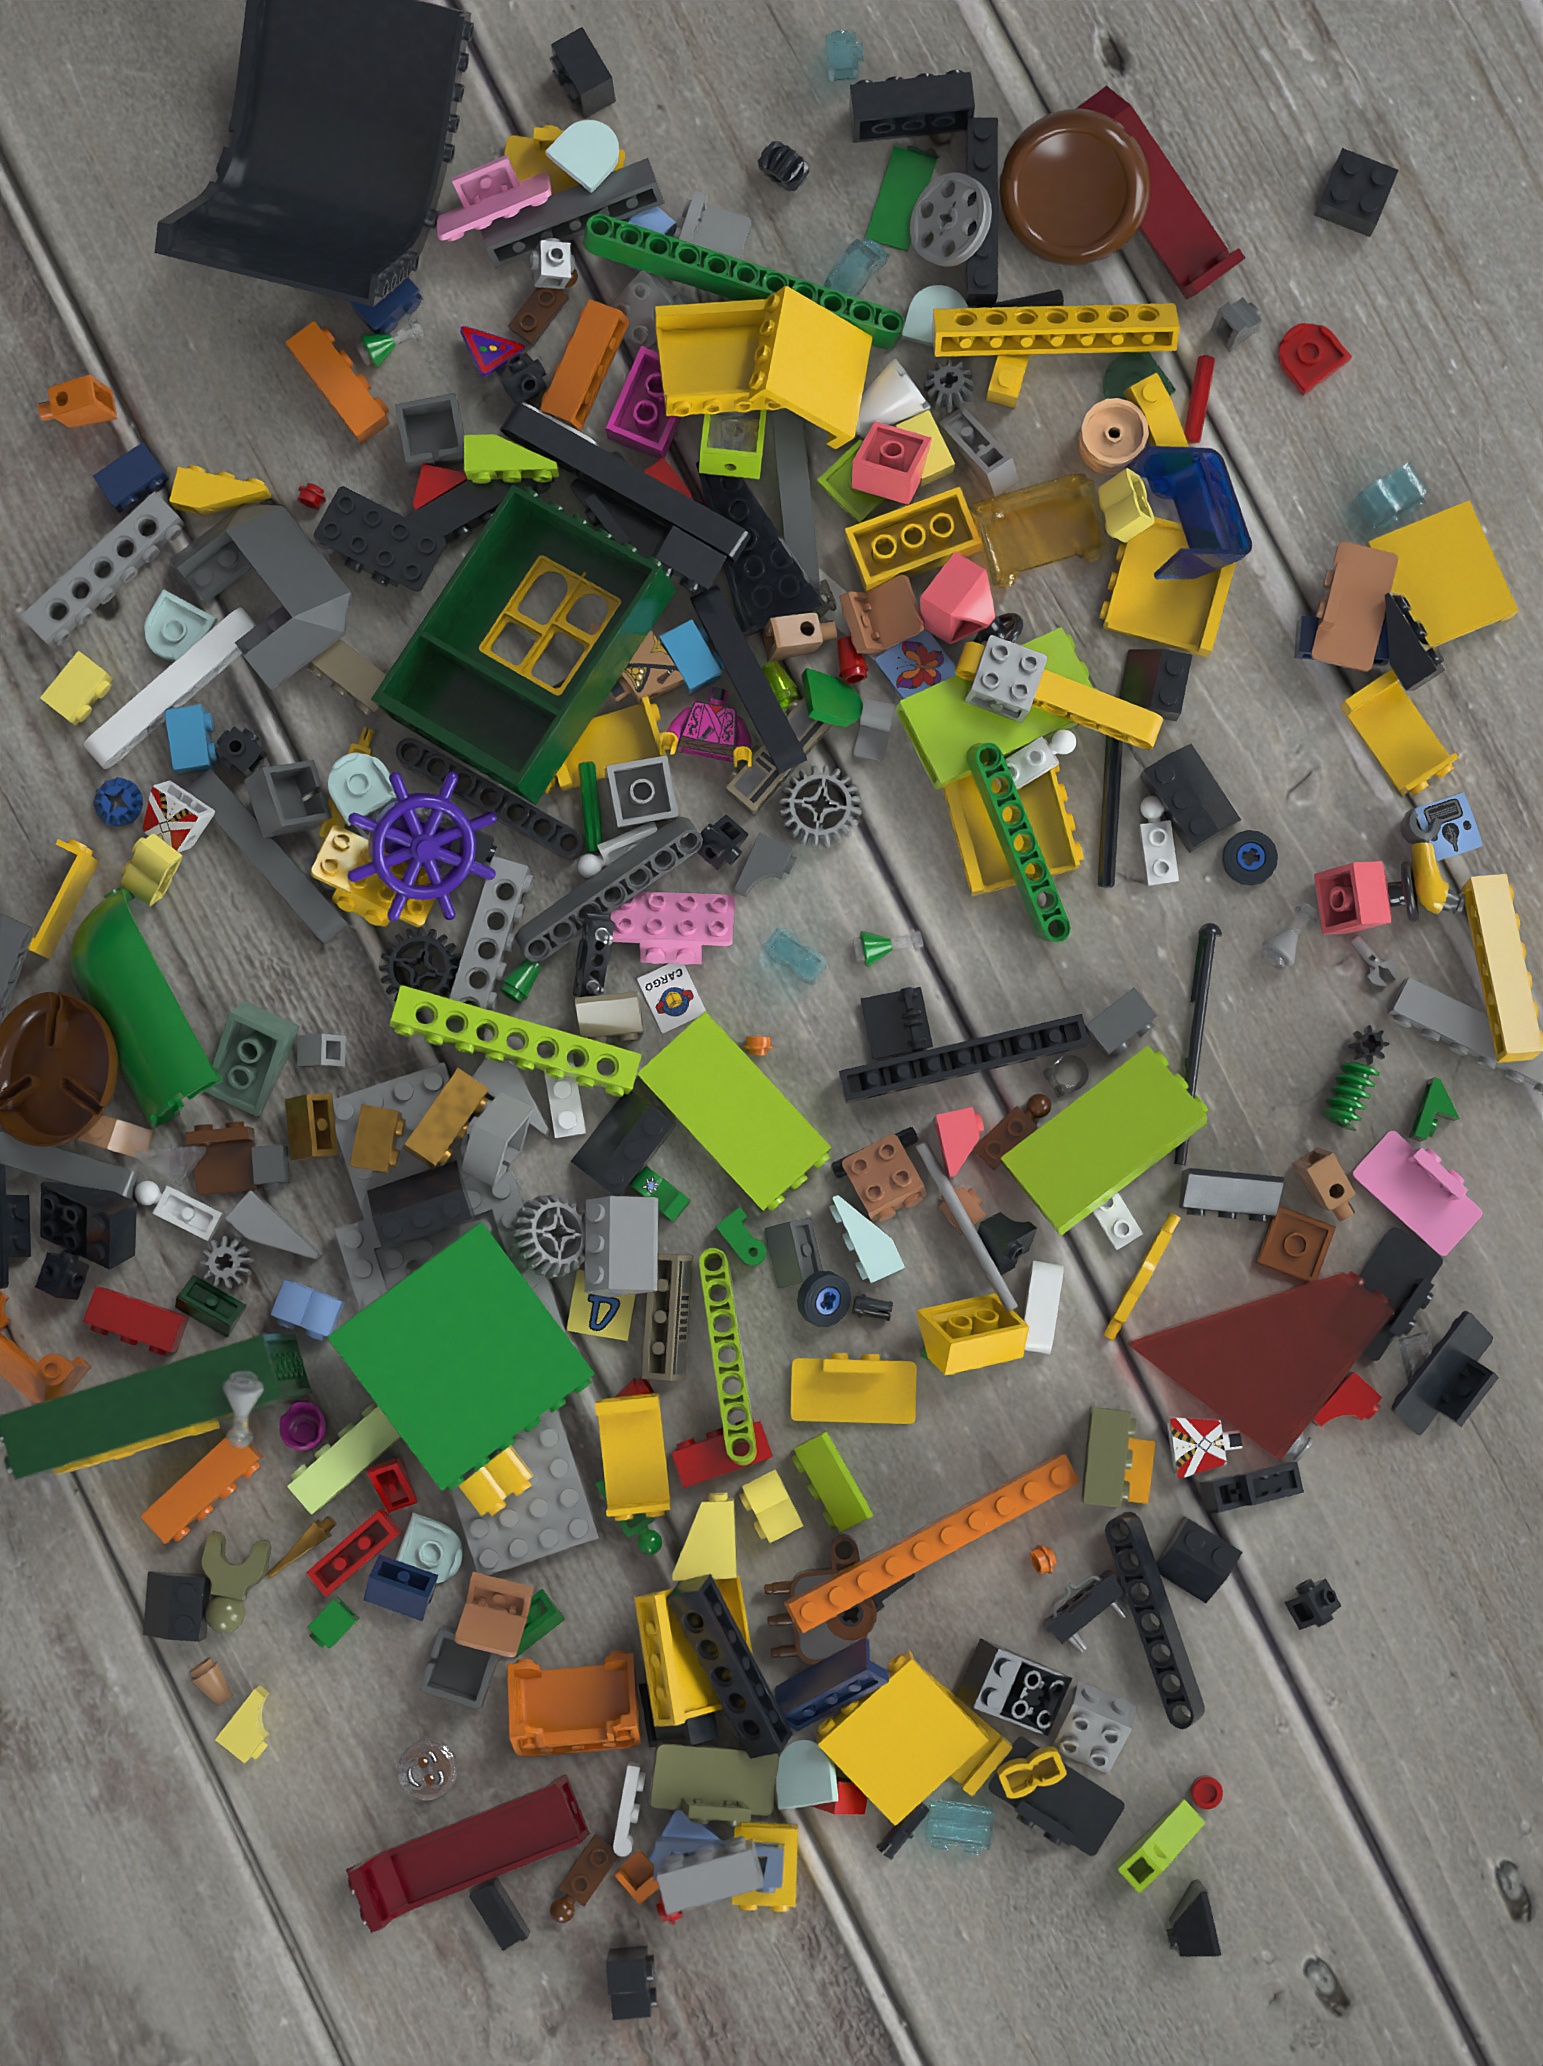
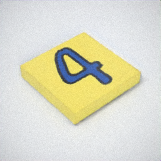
M577 1269L566 1331L628 1341L636 1294L607 1298L585 1293V1270Z

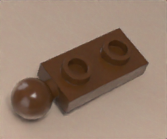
M575 268L564 288H571L577 282L578 274ZM537 287L508 325L509 329L534 346L569 300L568 295L563 292V289Z
M1044 1094L1032 1095L1027 1101V1109L1024 1112L1016 1106L974 1146L973 1150L995 1170L1002 1163V1156L1038 1129L1033 1120L1035 1118H1043L1049 1114L1051 1110L1050 1099Z
M598 1834L593 1836L560 1884L559 1889L566 1893L565 1896L556 1898L550 1905V1915L558 1923H566L573 1918L576 1901L583 1906L587 1904L619 1857L614 1852L613 1845Z

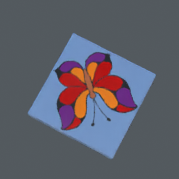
M925 629L921 633L891 647L874 660L875 664L902 699L956 675V666L931 633Z

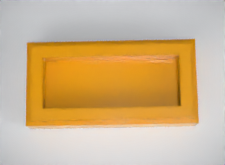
M1136 1438L1128 1439V1449L1133 1450L1132 1468L1125 1469L1124 1480L1130 1482L1128 1498L1130 1502L1148 1504L1156 1441Z

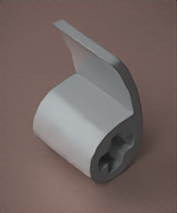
M869 698L865 699L853 753L854 756L880 762L884 760L896 704Z

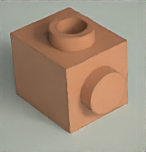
M954 1186L952 1187L973 1226L987 1216L979 1207L983 1203L972 1188L966 1191L964 1187H961L957 1191ZM941 1195L939 1198L943 1203L938 1206L939 1210L959 1235L962 1236L963 1232L943 1195Z

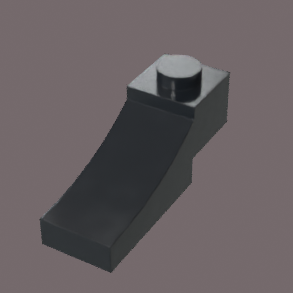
M1289 1462L1199 1482L1206 1514L1220 1513L1244 1506H1253L1304 1493L1297 1462Z

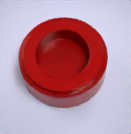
M1205 1775L1193 1781L1190 1795L1195 1804L1200 1808L1213 1809L1222 1801L1223 1789L1215 1778Z

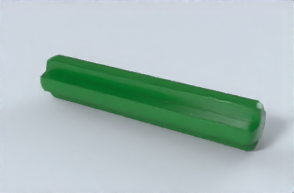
M581 762L578 768L586 850L590 853L600 852L597 845L603 843L596 767L594 762Z

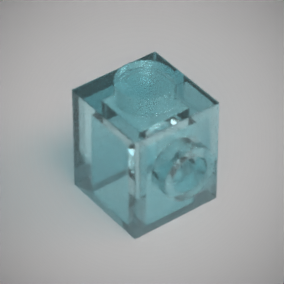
M837 30L832 34H826L829 81L858 79L859 62H864L863 44L857 43L856 32L849 33L846 30Z

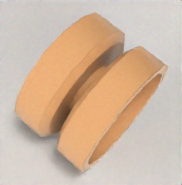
M1120 398L1105 399L1095 404L1085 415L1078 437L1079 453L1084 463L1095 472L1104 475H1117L1126 468L1132 469L1140 460L1149 436L1148 422L1142 410L1132 402Z

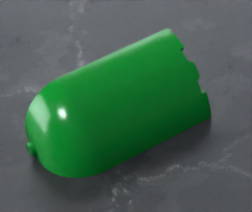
M118 888L107 893L104 896L105 900L92 909L79 925L71 944L70 968L74 983L82 999L91 1004L110 1027L116 1044L118 1067L151 1129H155L180 1115V1110L185 1106L182 1102L184 1097H187L188 1100L194 1099L223 1079L218 1070L210 1064L132 916L127 902L135 899L134 895L125 888Z

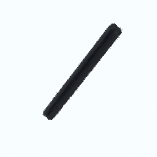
M1106 735L1098 868V886L1102 888H1112L1115 885L1123 741Z

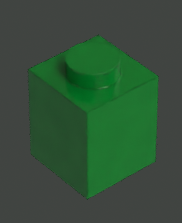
M336 1597L307 1626L311 1631L309 1636L321 1648L326 1645L330 1649L336 1645L360 1618L339 1597Z

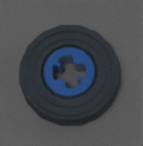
M1253 830L1239 832L1230 838L1223 849L1222 855L1225 872L1230 878L1242 885L1251 886L1263 883L1268 879L1277 867L1278 853L1273 841L1267 835ZM1252 850L1256 853L1254 857H1258V862L1254 861L1251 865H1247L1244 863L1246 859H1242V854H1247Z
M818 1271L811 1274L801 1285L797 1297L798 1311L811 1324L817 1327H830L837 1324L846 1315L850 1307L851 1291L843 1277L832 1271Z

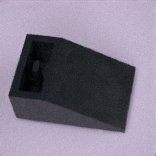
M45 1181L41 1183V1238L109 1270L135 1256L136 1201L109 1190Z
M980 1638L955 1697L977 1710L1048 1737L1072 1678L1007 1648Z

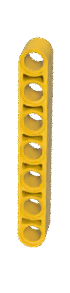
M975 642L965 643L955 669L956 675L970 682L974 681L985 649L984 645ZM1045 669L1043 670L1032 703L1034 707L1147 750L1153 749L1163 722V718L1152 711Z

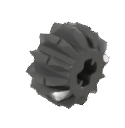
M948 359L946 366L943 367L937 362L935 364V371L928 370L926 374L927 381L923 384L924 391L927 392V401L929 403L935 402L937 411L946 406V410L950 414L952 406L962 410L964 408L963 401L971 402L973 398L971 392L975 390V382L971 380L973 378L971 370H964L962 362L952 366V361ZM951 384L952 388H947V385Z

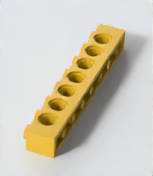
M1175 303L933 309L932 340L935 357L1177 351L1180 324Z

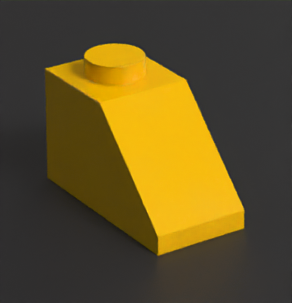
M1030 354L998 355L986 401L1015 409Z

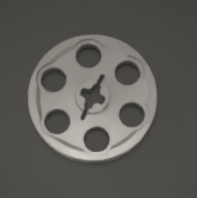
M948 173L932 181L923 190L914 206L910 221L911 240L915 250L922 258L938 266L950 267L966 261L978 250L989 230L992 213L991 201L984 186L965 174ZM955 183L954 193L951 197L947 198V188L950 184ZM976 192V201L968 207V197L971 193ZM933 204L934 210L929 218H925L926 208ZM953 217L952 222H948L949 218ZM976 221L977 227L975 232L968 236L967 229L969 225ZM930 233H933L934 240L926 248L925 239ZM951 242H955L954 252L947 257V246Z

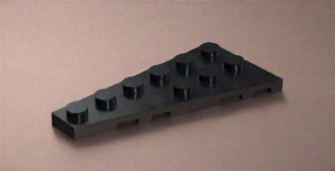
M697 462L696 467L708 509L739 525L751 535L736 563H730L726 560L723 563L739 625L744 636L748 637L763 631L770 618L812 613L827 607L742 477L699 473V462Z

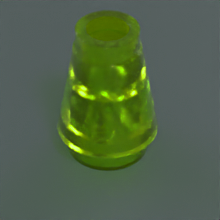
M771 661L762 667L764 675L781 708L790 706L795 699L799 698L797 694L798 687L780 665L779 661Z

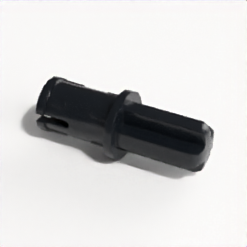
M921 1802L896 1826L894 1825L883 1840L877 1844L876 1847L881 1853L886 1850L890 1843L892 1844L884 1854L885 1857L892 1860L906 1840L914 1837L912 1833L929 1813L927 1806Z

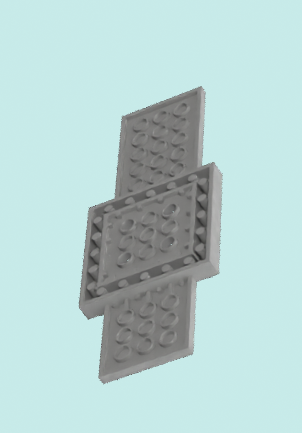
M443 1062L333 1099L337 1138L364 1220L334 1229L360 1311L408 1276L406 1269L409 1262L418 1260L424 1264L477 1223L482 1222L568 1337L550 1279L546 1278L545 1275L535 1276L534 1268L531 1270L525 1269L527 1261L525 1259L517 1260L521 1253L519 1249L512 1248L517 1243V1240L510 1236V1234L517 1229L511 1223L514 1219L518 1218L516 1212L524 1207L523 1205L525 1204L515 1172L513 1170L505 1172L499 1181L492 1186L461 1171L464 1157L461 1156V1151L467 1140H469L467 1132L462 1140L455 1137L449 1148L454 1151L445 1164L457 1161L476 1220L389 1250L382 1249L372 1219L367 1190L431 1169L402 1149V1147L450 1080L446 1064ZM361 1104L398 1110L402 1112V1118L406 1119L403 1137H398L396 1149L400 1150L397 1168H392L391 1174L350 1166ZM548 1409L539 1416L541 1422L528 1432L522 1429L513 1436L516 1441L511 1446L534 1476L528 1480L531 1486L516 1497L512 1492L503 1500L507 1505L493 1516L489 1512L481 1516L459 1485L451 1490L477 1572L480 1574L491 1575L600 1537L559 1410L551 1413ZM498 1448L488 1455L490 1461L501 1453ZM471 1468L462 1476L467 1480L477 1471Z

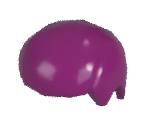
M307 1400L291 1403L289 1410L280 1417V1437L285 1445L296 1451L313 1449L325 1437L326 1419L320 1408Z

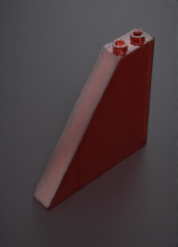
M1339 1271L1132 1338L1128 1341L1127 1345L1281 1461L1395 1310L1388 1306L1391 1300L1377 1290L1372 1294L1364 1288L1363 1285L1366 1281L1357 1274L1350 1271L1347 1275Z

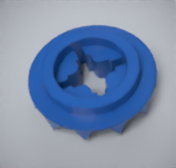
M116 777L115 779L104 781V784L99 789H96L93 804L97 816L103 822L111 826L120 827L126 826L137 819L142 811L143 797L140 789L133 782ZM120 794H123L122 800L129 807L117 806L115 809H112L113 803L108 796L118 797Z

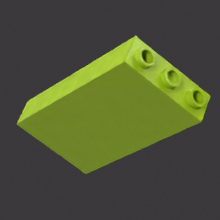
M1062 627L1021 645L1047 656L1045 670L1093 688L1088 679L1089 671L1083 661H1079L1074 652V641L1069 634H1065ZM958 675L899 701L895 708L935 790L972 774L966 756L969 748L976 743L989 742L999 746L1005 759L1041 736L1048 739L1059 730H1067L1078 725L1075 722L1031 706L1029 713L1023 722L1020 723L966 703L964 699L972 682ZM984 748L980 752L979 759L985 765L988 763L990 756L989 752Z
M706 1011L637 1073L639 1078L763 1212L767 1208L774 1211L785 1200L782 1196L784 1192L790 1187L794 1191L798 1189L808 1179L805 1173L810 1168L815 1166L818 1170L831 1158L828 1152L832 1147Z
M1147 1045L1001 1157L1005 1169L1059 1236L1070 1230L1208 1124L1206 1114L1208 1108L1198 1096L1193 1099L1187 1092L1188 1084L1179 1073L1175 1075L1171 1073L1167 1068L1169 1065L1168 1060L1159 1050L1154 1052Z

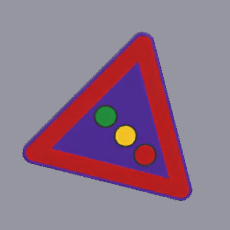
M462 326L460 329L463 340L482 377L488 376L506 364L511 357L521 354L525 349L524 344L467 326Z

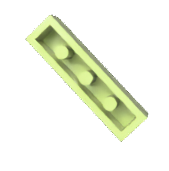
M375 1402L361 1413L364 1419L356 1426L351 1422L337 1434L341 1438L332 1447L327 1443L316 1452L314 1457L317 1460L307 1468L304 1464L290 1476L293 1481L287 1487L311 1515L322 1509L401 1438Z

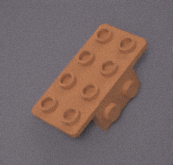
M1346 541L1339 543L1332 570H1327L1324 578L1323 588L1327 589L1324 600L1320 599L1315 617L1319 618L1311 651V657L1314 660L1361 672L1370 671L1386 612L1385 594L1391 592L1398 563L1396 554Z

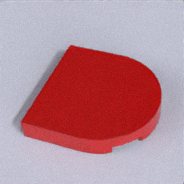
M1300 323L1286 332L1278 349V360L1283 372L1303 396L1352 359L1350 353L1330 329L1316 324Z

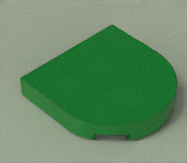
M809 668L804 670L801 677L809 718L834 726L848 727L849 724L856 722L861 717L863 711L862 700L850 685L828 674Z

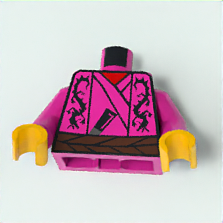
M711 687L708 703L694 701L692 707L684 708L670 723L667 731L660 735L658 750L663 745L671 746L670 754H674L677 747L680 753L732 762L735 767H737L739 760L748 761V767L752 766L751 735L745 720L737 716V709L726 707L728 691L725 689Z

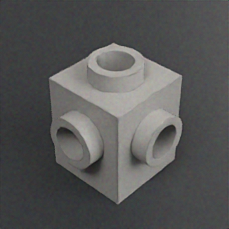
M556 238L540 240L535 250L530 252L529 267L534 269V286L564 289L571 278V273H573L575 266V257L570 254V243L561 242Z

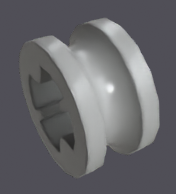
M1299 1430L1285 1447L1284 1453L1287 1455L1292 1454L1293 1460L1298 1462L1311 1447L1313 1439L1310 1437L1306 1439L1304 1432Z

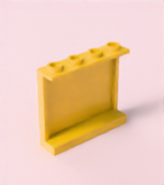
M784 286L775 294H770L764 304L766 311L764 321L759 329L760 341L754 355L755 366L749 380L750 392L748 401L753 402L762 395L828 431L826 444L834 449H838L855 437L873 336L788 286Z
M766 299L655 306L654 326L666 416L684 417L691 414L706 413L714 415L721 412L735 411L744 413L750 410L765 409L774 411L785 408L764 395L753 402L748 401L750 392L749 380L754 371V355L759 346V329L764 321L766 311L764 304Z
M1470 500L1370 540L1365 545L1366 547L1397 555L1398 563L1391 592L1398 593L1399 595L1402 594L1409 601L1412 610L1409 612L1415 621L1419 620L1428 633L1425 638L1431 647L1439 646L1497 621L1503 622L1511 619L1519 611Z
M1154 516L1153 525L1127 541L1126 544L1120 543L1115 559V561L1120 562L1118 573H1111L1107 587L1108 590L1112 591L1110 602L1104 600L1099 616L1100 619H1104L1102 629L1208 658L1214 646L1244 535L1232 532L1228 537Z
M1059 765L1017 790L1051 876L1077 870L1080 866L1079 861L1083 860L1081 845L1079 842L1074 843L1071 832L1076 830L1072 813H1066L1064 802L1068 801L1066 789L1063 783L1058 784L1056 772H1060ZM971 774L944 786L942 789L971 897L1015 886L1016 882L973 775ZM994 778L991 782V789L996 794L1001 787L996 778ZM1009 806L1005 807L1002 813L1005 822L1010 821L1012 818V810ZM1021 835L1016 836L1014 839V847L1019 851L1024 844ZM1031 863L1025 869L1028 879H1031L1035 874V868Z
M737 1575V1578L714 1579L753 1655L740 1575ZM674 1588L634 1597L654 1726L679 1725L685 1723V1719L724 1709L717 1694L714 1693L703 1667L700 1666L690 1642L686 1639L676 1615L670 1609L667 1598Z
M910 1650L903 1655L901 1653L896 1655L888 1663L889 1682L842 1707L840 1709L841 1712L834 1719L828 1718L818 1727V1733L816 1734L818 1746L895 1826L989 1741L985 1729L978 1722L974 1723L914 1660Z

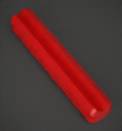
M1202 355L1197 358L1184 435L1189 444L1200 443L1215 366V358L1209 355Z

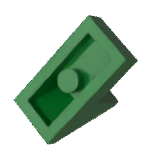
M1436 1077L1429 1079L1409 1135V1138L1419 1142L1427 1140L1428 1136H1433L1438 1120L1434 1119L1435 1115L1452 1121L1460 1119L1441 1079Z

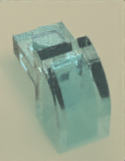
M868 237L862 241L856 239L838 259L823 286L856 297L862 292L869 277L886 264L890 255L877 242L872 241Z

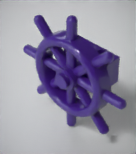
M392 772L389 776V781L397 799L387 805L376 820L358 813H351L348 816L350 824L370 832L368 849L371 862L350 870L347 877L351 882H356L376 873L384 884L396 892L387 913L390 921L399 919L407 898L416 900L437 898L444 918L452 920L455 918L456 912L448 893L458 887L469 872L487 880H492L496 876L493 868L474 861L476 853L474 831L495 823L497 815L490 811L469 820L460 808L449 801L458 781V775L455 772L447 773L438 795L431 793L408 794L400 773ZM416 808H432L427 821L417 817ZM446 813L456 826L445 829L438 825L443 814ZM460 838L459 855L449 851L452 841ZM384 846L386 847L385 852L388 853L386 856H384ZM410 859L402 880L395 877L389 867ZM443 862L453 865L449 873L442 878L438 868L441 869ZM420 868H424L430 884L414 885Z

